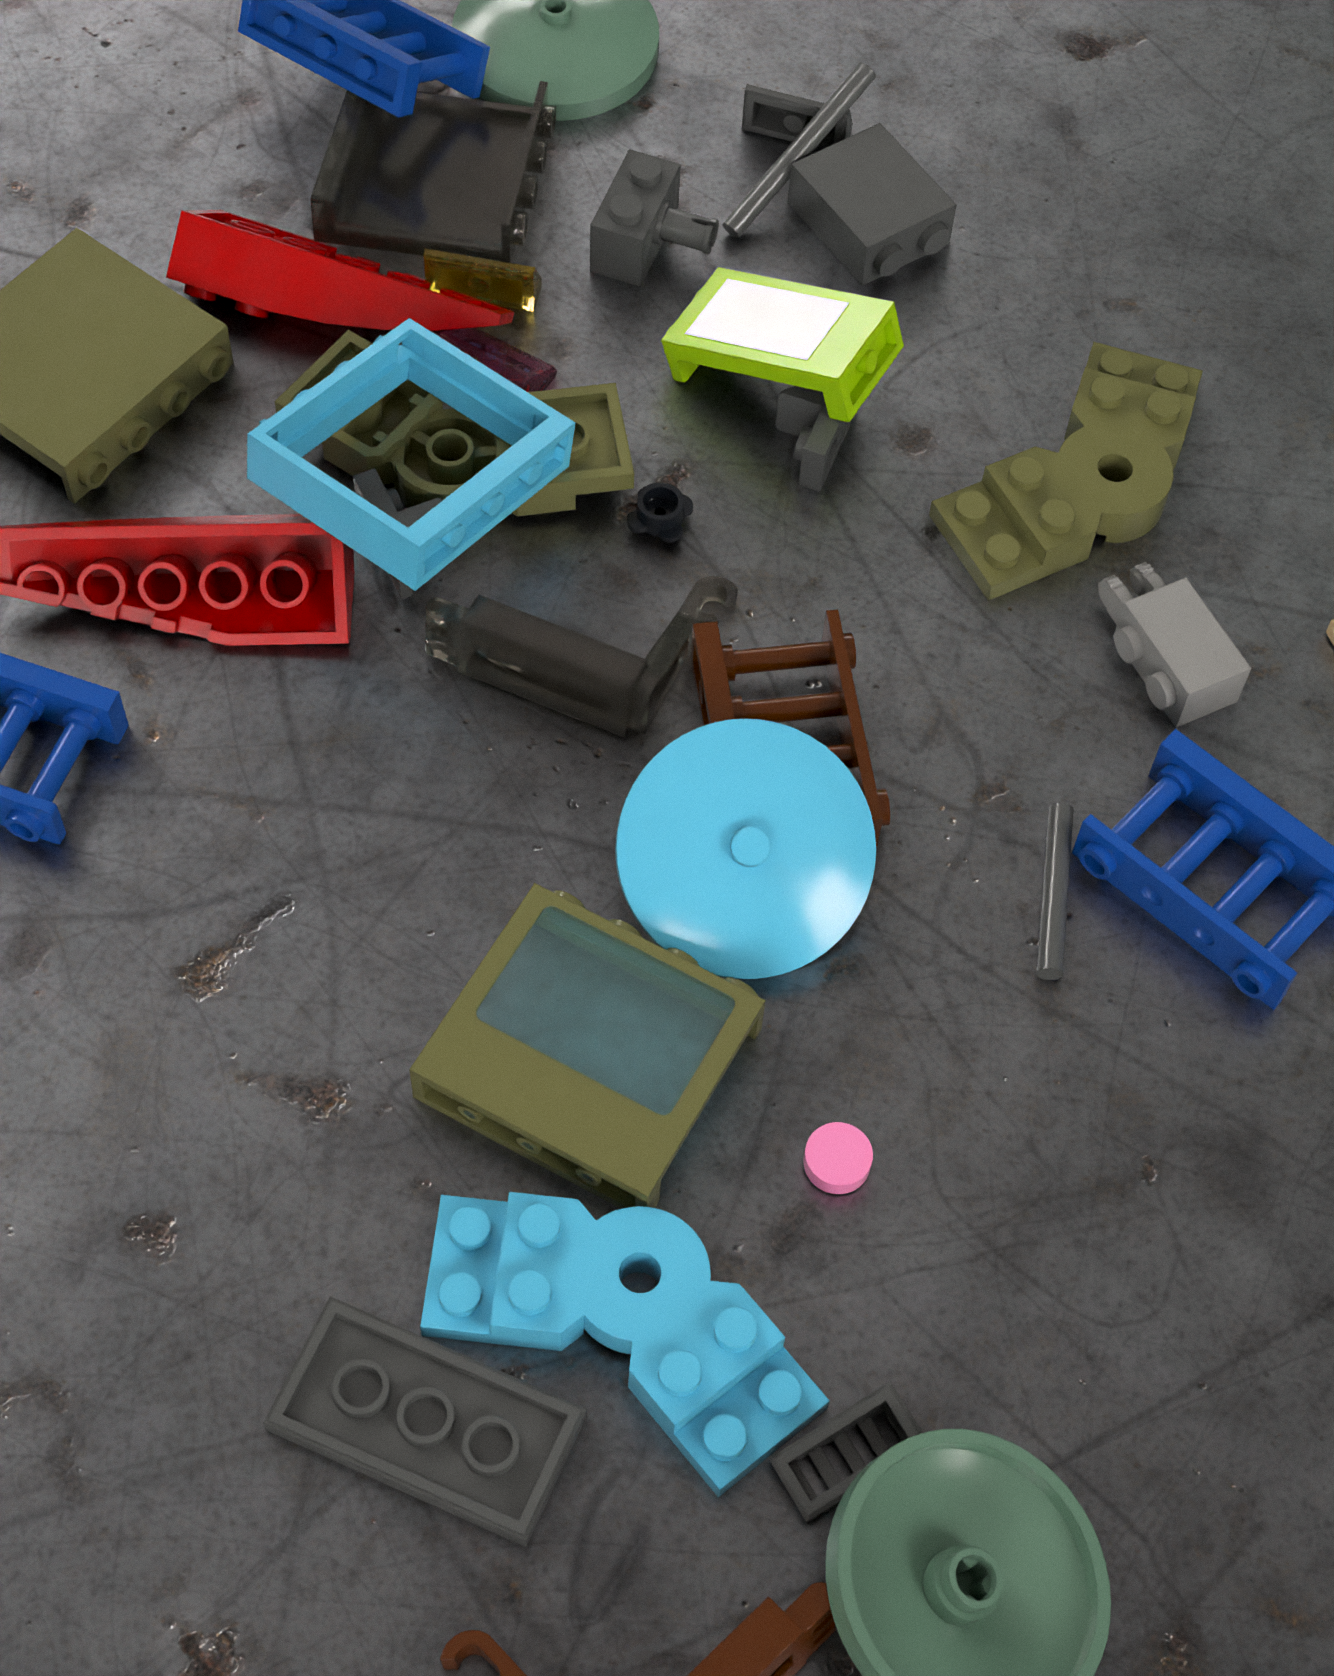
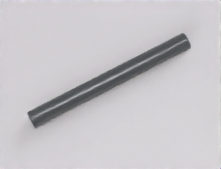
M860 62L723 222V228L731 236L739 239L790 179L791 164L809 156L876 78L875 72L867 64Z

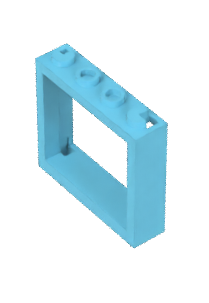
M408 318L386 335H380L372 345L351 360L340 363L333 373L312 388L301 391L291 403L273 416L259 421V426L247 433V479L416 591L569 467L576 422L411 318ZM407 379L512 445L410 527L401 524L302 458Z

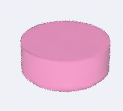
M842 1122L828 1123L817 1128L809 1137L803 1158L804 1170L809 1180L820 1190L831 1194L850 1193L858 1189L866 1181L873 1161V1150L867 1136L857 1127Z

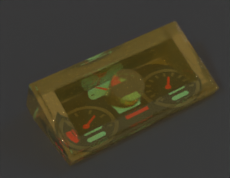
M425 248L423 254L425 280L431 283L430 290L439 293L440 288L453 289L497 306L534 312L542 286V278L535 267Z

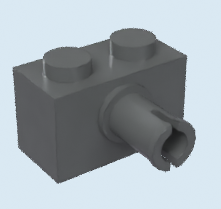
M631 149L628 150L590 224V272L641 287L664 240L702 251L704 254H710L711 247L714 246L717 237L719 220L678 209L681 164Z

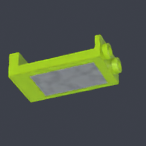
M718 267L704 286L698 290L690 304L661 339L674 381L686 383L697 367L703 365L823 392L829 418L844 422L852 420L904 347L893 301Z

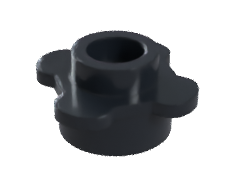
M663 482L649 484L638 491L637 508L628 514L627 526L634 533L647 532L653 536L660 537L664 542H675L683 535L681 525L684 518L692 514L693 502L671 484Z

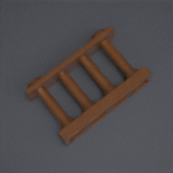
M838 609L826 610L821 642L733 650L731 644H721L717 621L693 624L691 664L702 726L731 719H760L779 723L836 717L841 744L826 747L850 770L867 800L874 824L877 850L881 826L890 824V804L886 789L876 788L851 669L856 667L855 641L851 632L843 633ZM825 666L830 687L829 693L742 701L741 695L731 696L729 681H735V675Z

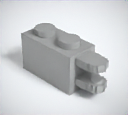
M1143 562L1129 570L1132 588L1135 590V594H1138L1136 598L1132 596L1126 586H1123L1122 580L1120 581L1118 576L1115 577L1114 574L1098 582L1100 601L1103 602V606L1107 608V612L1117 625L1113 638L1120 657L1126 663H1131L1146 684V690L1151 702L1158 709L1165 711L1176 728L1238 702L1251 667L1186 577L1166 585L1158 573H1155L1150 563Z

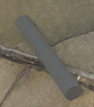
M1061 802L1053 803L1048 808L1037 976L1044 980H1058L1063 976L1074 809L1071 805Z

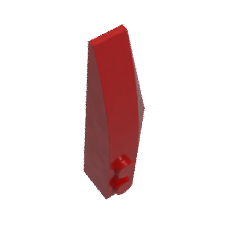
M221 209L181 211L166 278L184 283L183 292L190 296L216 301L218 294L236 300L235 309L237 311L261 318H268L270 311L324 324L377 330H393L405 320L411 318L430 331L504 325L512 323L515 313L509 309L453 289L440 288L439 293L430 290V282L409 273L388 271L387 276L379 274L381 263L357 256L356 258L336 254L337 247Z
M301 514L161 517L0 526V595L54 607L61 605L91 612L93 616L149 625L151 629L173 634L180 632L208 639V642L226 646L348 644L350 642L355 574L354 551Z

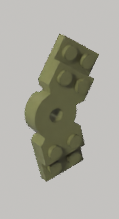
M348 329L275 400L276 413L291 403L301 391L312 388L333 373L340 363L351 360L372 345V343ZM408 379L322 442L324 459L352 476L375 468L383 485L394 484L402 503L407 508L435 498L444 500L512 446L457 410L443 409V402ZM616 383L528 392L576 422L569 467L513 511L514 515L526 516L576 510V495L634 489V469Z
M1093 342L1064 437L1065 441L1059 453L1036 446L985 466L982 481L931 502L930 518L988 601L1087 560L1096 534L1105 535V542L1123 543L1138 539L1155 527L1161 518L1172 486L1173 469L1176 467L1186 436L1203 370Z

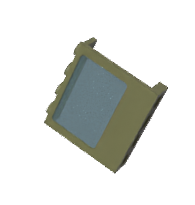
M534 883L409 1069L413 1098L620 1209L636 1206L655 1208L660 1199L662 1177L745 1038L749 1036L756 1039L761 1031L766 1000L758 997L757 993L748 984L732 977L723 979L701 968L697 961L686 952L676 948H668L666 950L642 938L639 931L627 922L619 919H611L609 921L587 910L582 902L570 893L561 890L552 892Z

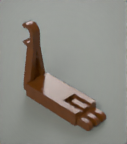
M816 1582L810 1585L785 1611L768 1596L687 1676H794L807 1663L806 1660L836 1630L828 1600L826 1583ZM467 1630L455 1635L445 1645L440 1657L444 1670L459 1669L461 1662L466 1657L477 1654L484 1657L500 1676H527L490 1635L479 1630Z

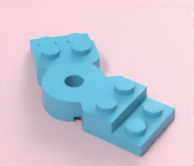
M509 1192L508 1202L441 1195L420 1325L421 1335L562 1351L581 1337L585 1330L592 1338L605 1347L617 1352L631 1354L628 1388L718 1498L828 1409L830 1402L783 1347L785 1336L745 1289L737 1283L710 1281V1262L701 1239L687 1223L677 1216L657 1208L636 1206L612 1211L595 1220L578 1199ZM641 1272L653 1277L658 1285L649 1292L635 1293L625 1288L621 1281L629 1274Z

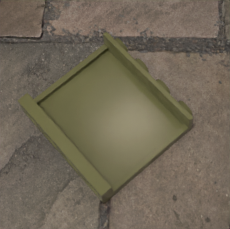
M77 227L0 290V434L60 475L68 500L74 504L91 489L102 485L112 470L129 455L140 451L155 432L172 417L181 415L197 395L212 382L222 379L229 367L234 364L226 324Z

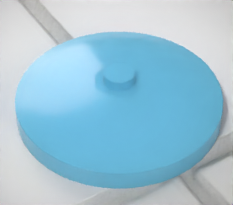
M731 719L714 722L680 736L656 754L641 771L624 801L619 816L615 843L616 868L624 898L634 918L655 944L666 950L668 948H676L686 952L697 961L701 968L719 977H732L736 979L768 978L799 969L816 960L832 948L850 929L862 910L873 881L876 862L875 829L867 800L858 782L845 764L825 745L810 735L781 723L760 719Z

